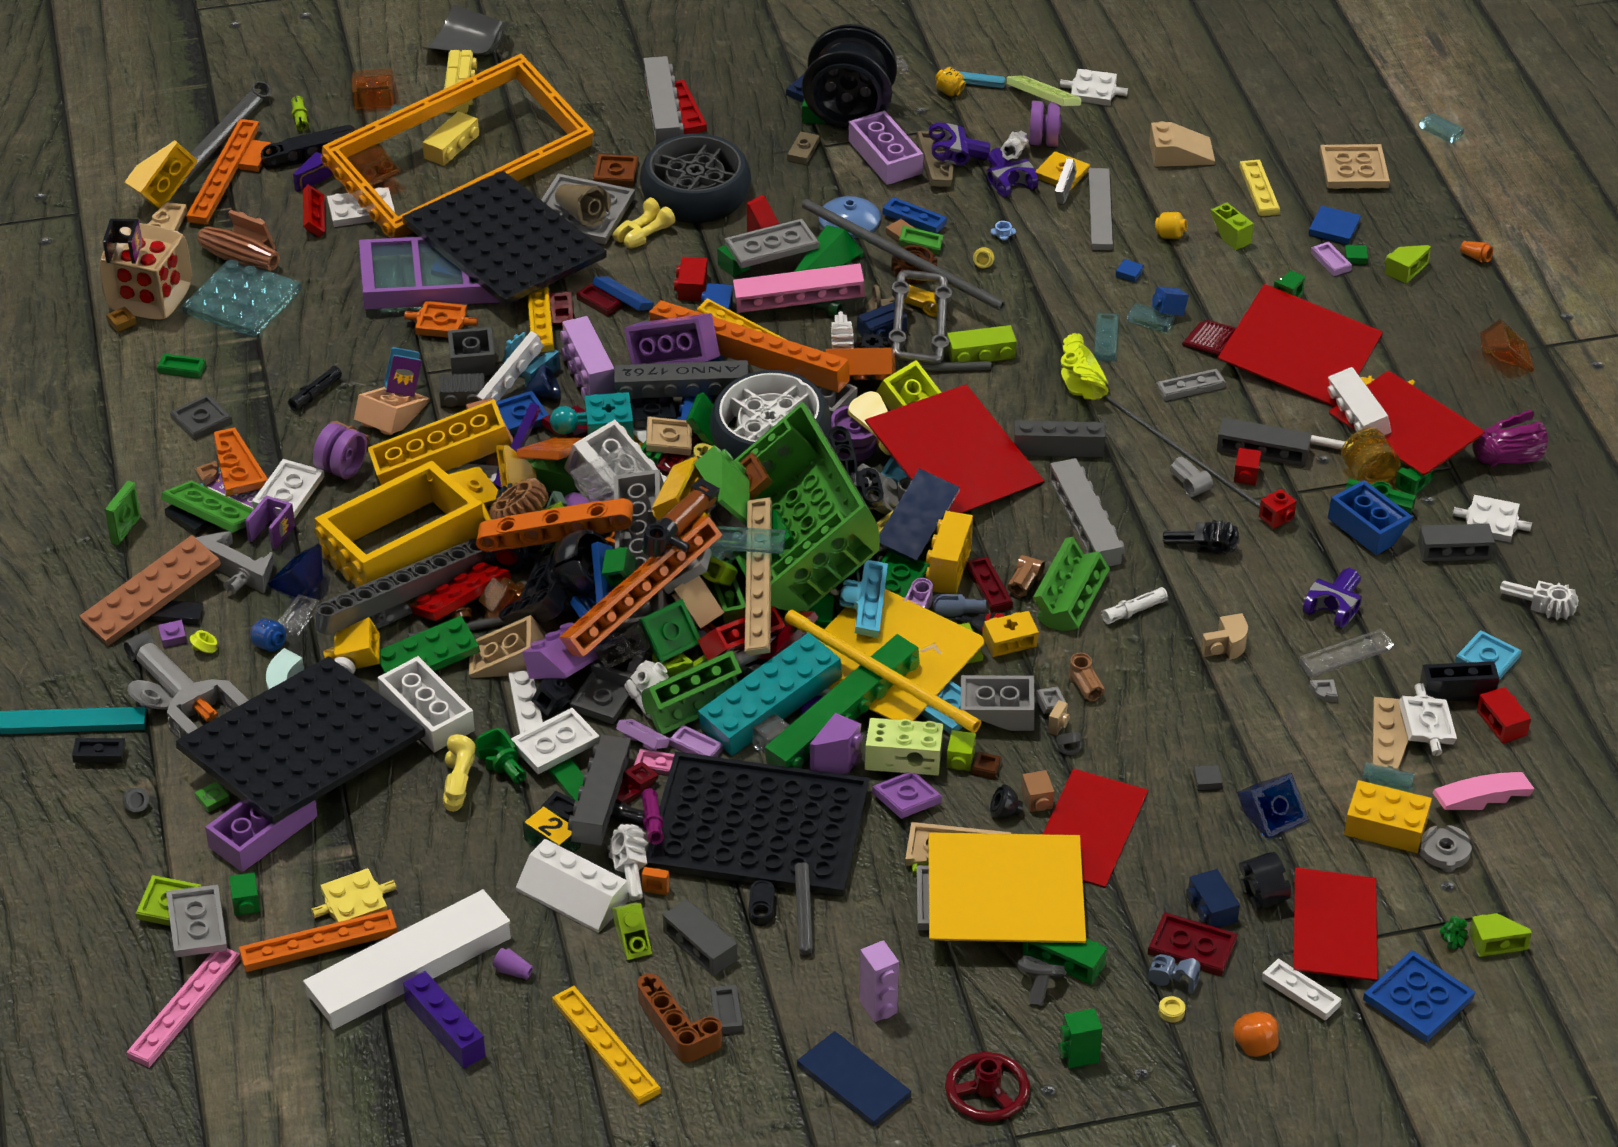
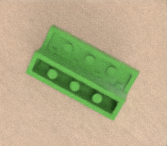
M1074 537L1065 538L1033 596L1037 606L1040 608L1037 618L1042 624L1060 631L1079 628L1110 570L1100 551L1083 554Z
M731 650L642 691V704L646 715L650 714L658 733L663 735L698 719V710L738 683L736 675L742 673L733 651Z

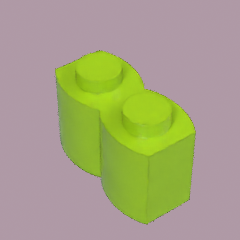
M711 554L707 571L701 575L711 582L729 587L738 571L732 564L720 560L714 554Z

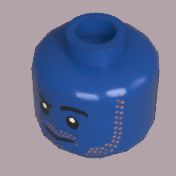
M260 619L251 629L253 645L265 651L275 652L285 642L286 630L281 623L274 620Z

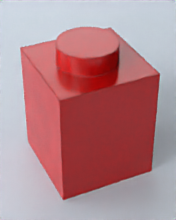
M1239 448L1235 465V483L1256 485L1261 451Z

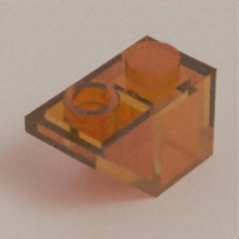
M492 577L478 601L492 613L499 614L506 605L519 600L525 585L521 582L515 584L505 577L502 580Z

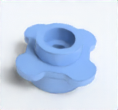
M999 221L995 224V228L991 229V234L996 235L1000 240H1007L1010 235L1016 233L1011 223L1007 221Z

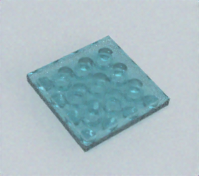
M227 260L182 305V311L185 314L256 337L302 289L301 282L255 268L254 266L239 264L236 260Z

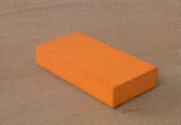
M251 140L238 163L239 169L259 172L263 165L261 151L271 142Z

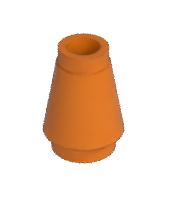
M1463 241L1460 252L1484 263L1491 260L1494 248L1487 242Z

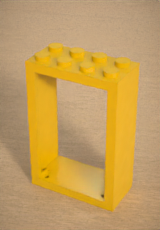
M430 461L315 517L316 528L314 532L319 540L320 546H318V551L321 557L330 561L333 568L339 570L347 581H351L357 588L470 539H477L480 523L484 521L482 503L436 463ZM431 502L446 513V515L368 554H365L353 543V541Z

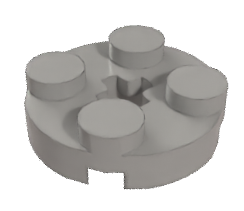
M1446 825L1445 829H1437L1438 826L1427 829L1422 835L1420 856L1445 872H1453L1456 868L1468 862L1472 846L1469 843V836L1464 831ZM1448 845L1450 849H1444L1441 846L1445 847Z

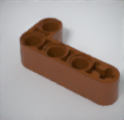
M647 973L639 977L637 981L638 1002L680 1061L692 1062L720 1049L722 1046V1023L718 1018L708 1016L691 1023L657 975Z

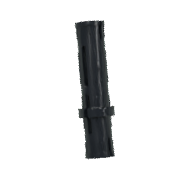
M332 366L308 386L304 385L301 387L300 392L288 400L289 407L293 411H298L307 402L314 401L320 392L341 378V370L337 366Z

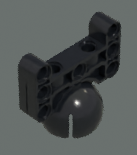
M578 530L571 532L562 538L561 541L533 545L528 555L535 561V566L519 600L506 605L500 611L499 618L507 626L531 615L540 625L554 619L562 612L568 596L564 589L577 595L588 596L596 594L594 569H591L593 566L591 546L595 542L609 545L608 542L595 531Z

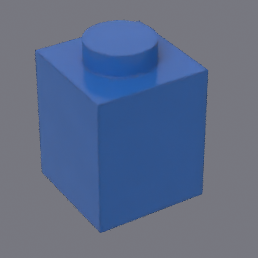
M1157 287L1152 298V307L1161 314L1184 316L1189 295L1179 288Z

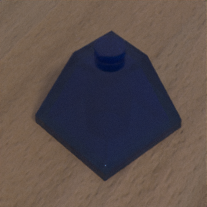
M317 543L295 555L267 584L295 598L305 594L307 596L313 594L319 588L317 584L323 579L322 546Z
M1292 773L1256 783L1237 792L1246 817L1265 838L1274 836L1309 820Z

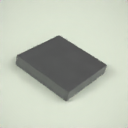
M209 394L170 412L171 418L193 440L232 423V417Z

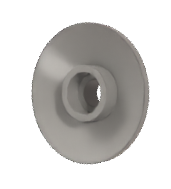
M132 681L127 688L129 695L139 702L142 707L146 706L148 710L168 709L170 700L173 698L164 687L149 681Z

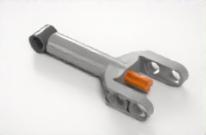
M147 631L123 642L128 657L133 661L137 659L173 696L170 700L167 715L169 729L179 739L198 729L189 717L199 714L206 722H210L218 717V712L211 707L216 704V701L219 700L229 711L249 701L228 680L211 679L193 682L155 645Z

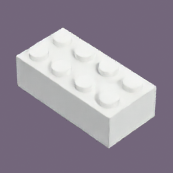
M419 656L378 677L379 694L425 728V736L421 740L433 752L447 746V739L451 735L460 734L466 736L475 731L473 710Z

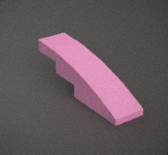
M1523 772L1483 775L1457 781L1436 788L1432 793L1444 810H1483L1487 803H1507L1511 796H1530L1534 791V787Z

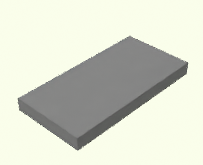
M803 219L725 238V246L740 268L819 248L818 240Z

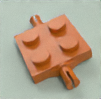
M425 301L423 307L418 312L405 311L404 314L405 320L417 321L415 326L416 335L448 338V330H459L463 326L477 327L478 318L466 317L467 305Z

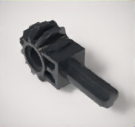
M1213 520L1212 523L1196 522L1195 531L1163 532V543L1195 544L1197 552H1215L1216 554L1223 553L1225 555L1227 552H1234L1240 538L1238 527L1233 526L1231 522H1223V520Z

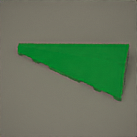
M826 225L817 238L819 248L808 251L794 272L850 265L851 260L855 257L861 258L864 256V250L845 229Z

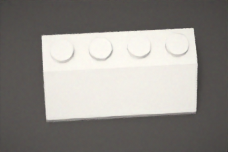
M544 839L530 853L516 885L517 892L598 934L612 920L611 908L625 905L628 902L627 880L547 839Z

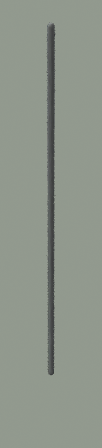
M1108 395L1103 397L1260 508L1258 501Z

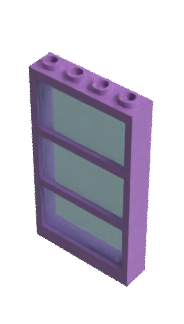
M421 237L359 240L364 309L423 306L425 301L452 304L500 302Z

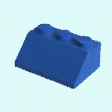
M1365 480L1331 497L1328 513L1329 520L1375 555L1392 547L1413 519V516Z

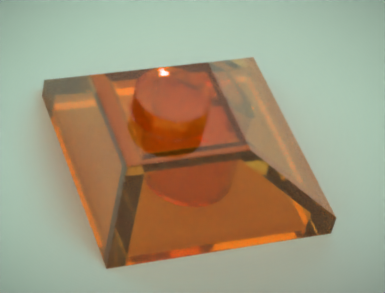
M1499 319L1480 333L1481 347L1487 354L1491 353L1496 359L1530 372L1535 370L1527 342L1504 321Z

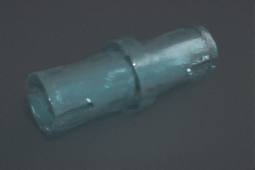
M1365 762L1362 777L1382 781L1385 785L1390 783L1411 789L1414 773L1393 769V766L1389 765L1384 767Z

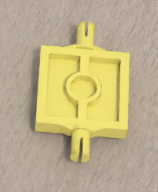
M367 868L320 885L321 892L325 898V904L311 908L314 919L329 913L337 923L387 910V905L383 899V894L397 890L394 880L379 885Z

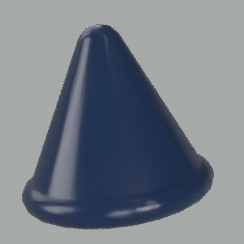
M546 365L540 366L539 371L522 392L533 391L537 398L555 400L560 398L558 381L552 370Z

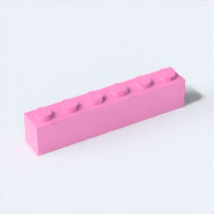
M860 263L733 280L737 313L865 297L864 278Z

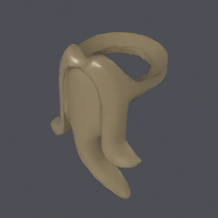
M873 285L872 298L865 305L866 313L895 302V298L892 295L889 299H881L879 286ZM904 304V312H914L913 309Z

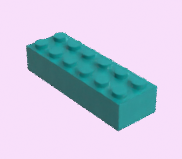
M808 632L698 710L701 730L710 738L721 742L724 750L731 756H734L842 678L841 659Z

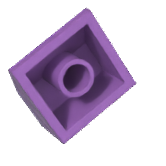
M835 713L810 743V770L847 774L854 765L857 766L862 758V752H860L863 738L861 735V723Z

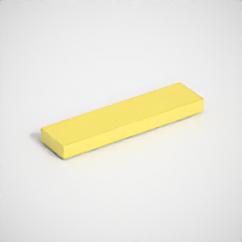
M1240 161V170L1259 217L1279 215L1280 207L1261 161Z

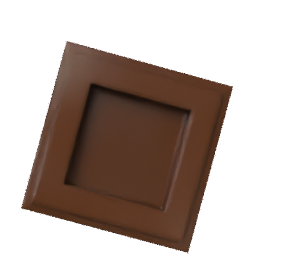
M978 751L971 774L996 779L1002 756Z

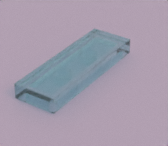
M1097 313L1094 349L1096 360L1116 361L1119 314Z
M716 526L722 536L712 544V549L783 554L786 530Z

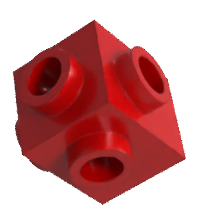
M1279 489L1261 499L1259 517L1275 529L1286 522H1290L1295 517L1297 501L1284 490Z

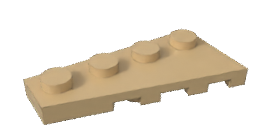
M1374 697L1372 773L1397 775L1409 743L1398 702L1400 699Z
M911 822L905 866H911L913 863H917V865L929 864L928 833L1011 834V832Z

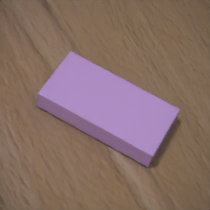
M1330 242L1311 247V254L1333 277L1351 271L1352 264Z
M682 725L675 732L669 742L670 746L690 754L717 757L724 750L721 742L685 725Z

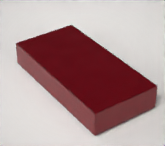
M591 283L576 293L577 300L607 317L622 307L621 300Z

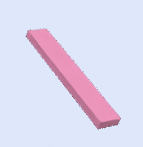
M228 948L227 951L210 953L126 1052L127 1058L150 1068L241 960L240 953Z

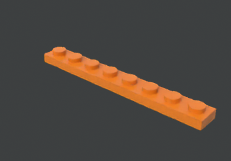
M239 119L186 215L187 222L208 224L239 167L238 163L250 141L254 140L260 129L259 121Z

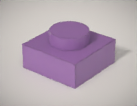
M182 620L158 625L163 648L187 643Z

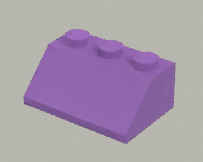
M566 623L560 626V630L546 634V638L543 640L532 642L530 644L531 647L524 650L522 654L529 679L567 678L610 652L609 647L601 641L584 657L572 656L559 639V636L574 624Z

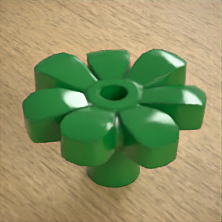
M1452 916L1450 917V922H1446L1440 928V935L1443 936L1445 942H1448V948L1464 947L1466 942L1463 938H1467V930H1465L1467 921L1465 919Z

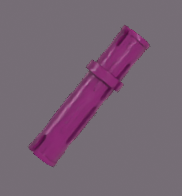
M648 788L641 795L645 816L643 825L647 831L648 841L652 840V844H659L664 838L662 831L664 822L660 816L657 792H653L652 788Z

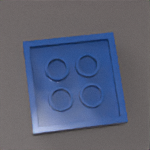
M1411 950L1364 993L1363 1000L1427 1043L1474 999L1475 991Z

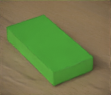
M902 226L898 245L904 247L919 245L926 247L931 253L939 255L943 235Z

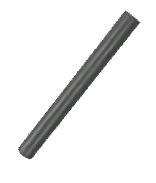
M991 361L919 363L925 372L991 370Z

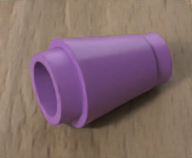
M501 948L493 961V967L497 968V972L525 980L530 977L533 971V966L510 948L507 950Z

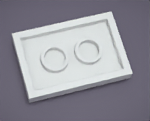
M389 187L374 189L395 212ZM344 193L327 196L334 227L373 222L369 213L359 206L352 194Z
M282 459L253 499V508L255 509L267 495L292 503L295 519L323 480L324 470ZM275 507V511L278 514H280L283 511L282 509Z
M570 708L511 738L520 756L537 774H540L593 747L595 743L599 744L600 736L573 708Z

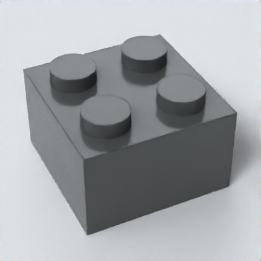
M491 327L448 330L452 375H463L464 373L466 375L468 373H474L475 375L483 373L484 376L495 375V354Z

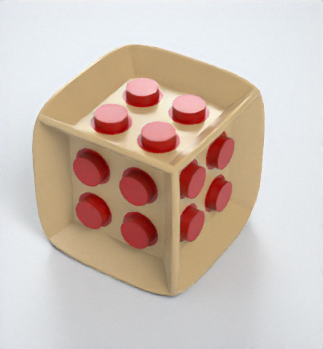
M139 223L143 242L136 264L131 263L128 243H117L111 263L106 262L105 252L103 251L100 260V276L104 298L109 308L113 310L126 307L137 317L156 320L166 319L174 312L190 287L192 271L188 244L184 235L177 231ZM122 227V228H120V231H121L122 234H124V235H130V234H131V229H130V228H128V227Z

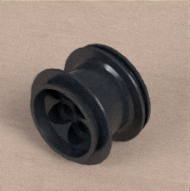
M856 24L835 26L822 33L809 52L808 68L802 80V94L809 109L821 120L843 128H849V121L881 111H887L892 99V86L897 76L896 56L890 43L875 30Z

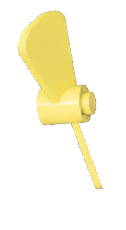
M873 391L866 392L855 398L848 408L849 416L873 435L875 434L867 425L865 419L888 412L880 394ZM880 441L879 448L885 454L891 455Z

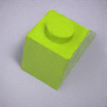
M1431 246L1398 247L1395 251L1389 253L1385 259V274L1407 284L1429 264Z
M1498 913L1472 917L1469 935L1478 956L1482 957L1528 950L1532 932L1529 928Z

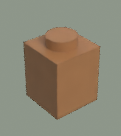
M1047 771L1022 774L1021 792L1028 811L1035 812L1053 809L1054 789Z

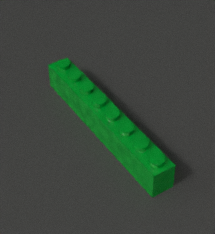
M896 634L870 656L902 676H905L910 671H914L920 664L919 647L899 634ZM860 665L765 746L766 763L801 768L810 759V743L835 713L854 721L859 715L869 709L870 704L875 699L883 698L887 690L894 684Z

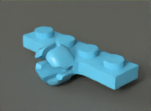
M867 560L863 565L861 582L850 579L843 582V585L846 586L841 589L840 599L842 600H839L842 607L856 609L857 616L854 632L856 634L878 638L887 563Z

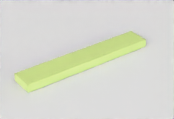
M1026 76L1007 77L1008 85L1061 106L1081 105L1080 97Z

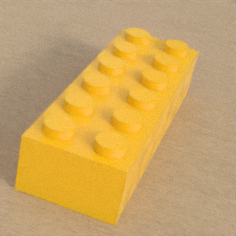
M493 399L370 446L368 451L380 484L383 485L427 462L433 461L442 470L448 471L497 452L496 445L511 446L512 442L496 401Z

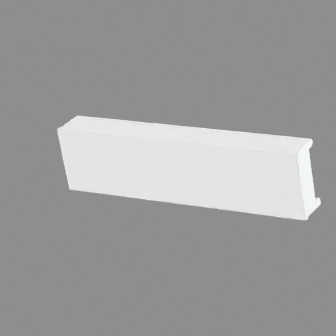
M484 889L303 980L307 998L315 1003L329 1021L331 1029L335 1030L404 994L403 983L423 971H426L433 979L511 939V922Z

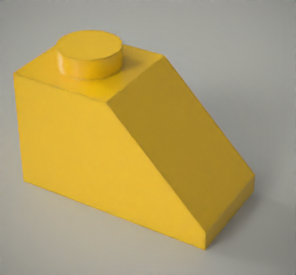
M496 445L501 487L504 485L507 487L508 483L514 485L527 478L537 479L536 471L530 462L524 458L517 457V452L510 446Z

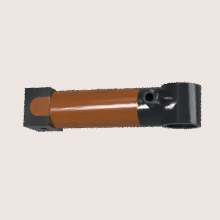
M699 478L691 486L690 493L657 523L649 524L645 528L642 544L643 552L651 557H660L666 552L668 544L683 552H687L690 544L677 536L703 512L708 514L717 506L720 488Z

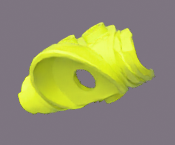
M1079 333L1068 335L1063 340V352L1065 354L1061 357V366L1063 367L1061 375L1068 391L1073 395L1083 396L1087 400L1101 399L1108 395L1109 389L1106 386L1108 381L1095 356L1084 345L1083 336Z

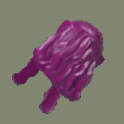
M1528 410L1519 415H1512L1484 429L1485 434L1473 442L1472 448L1476 458L1481 463L1488 464L1491 467L1497 465V463L1522 464L1535 462L1546 453L1547 442L1549 441L1548 432L1544 424L1539 421L1530 425L1501 429L1533 419L1534 412Z

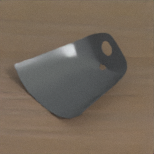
M453 5L437 37L428 47L422 48L447 53L450 50H460V52L462 50H471L475 57L486 56L493 53L499 47L509 22L500 21Z

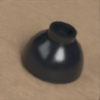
M1003 784L997 788L990 804L991 815L995 818H1007L1013 814L1018 815L1022 810L1023 802L1018 799L1016 792L1010 786Z

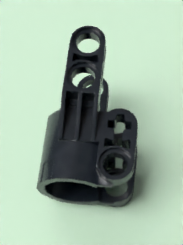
M835 426L830 430L828 441L836 454L844 452L849 455L847 459H842L839 456L838 458L877 522L879 513L875 508L882 504L884 498L879 473L873 468H864L861 471H857V461L850 432L843 426ZM836 434L843 435L845 439L842 441H838L833 436ZM865 477H869V480L872 481L871 486H869L868 479ZM874 494L879 500L871 501L867 496Z

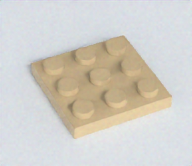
M1381 144L1320 145V156L1327 188H1389L1390 180Z

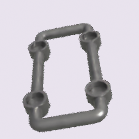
M903 270L898 273L897 281L892 285L891 293L895 298L893 330L889 333L888 343H890L891 348L895 349V358L898 360L912 362L917 360L920 363L929 364L940 363L943 360L944 352L948 350L949 339L945 336L947 303L951 300L952 290L948 287L947 278L942 274ZM905 279L939 282V286L935 289L934 299L938 304L937 331L931 342V348L935 355L900 351L906 340V334L902 331L904 299L908 296L909 285L905 282Z

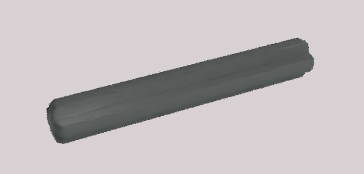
M804 862L795 865L798 945L800 955H811L813 953L809 865Z

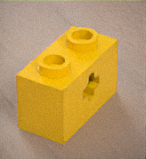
M1025 611L984 621L982 636L991 656L996 657L1037 647L1039 631L1030 612Z

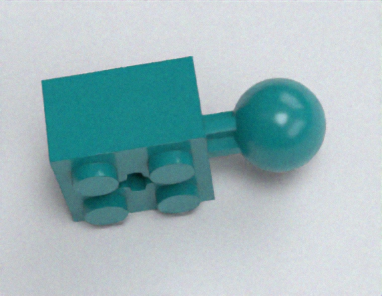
M629 392L584 396V413H576L571 407L560 406L550 416L552 429L562 435L572 433L578 425H587V433L589 435L611 421L616 420L619 425L626 429L627 434L634 441Z

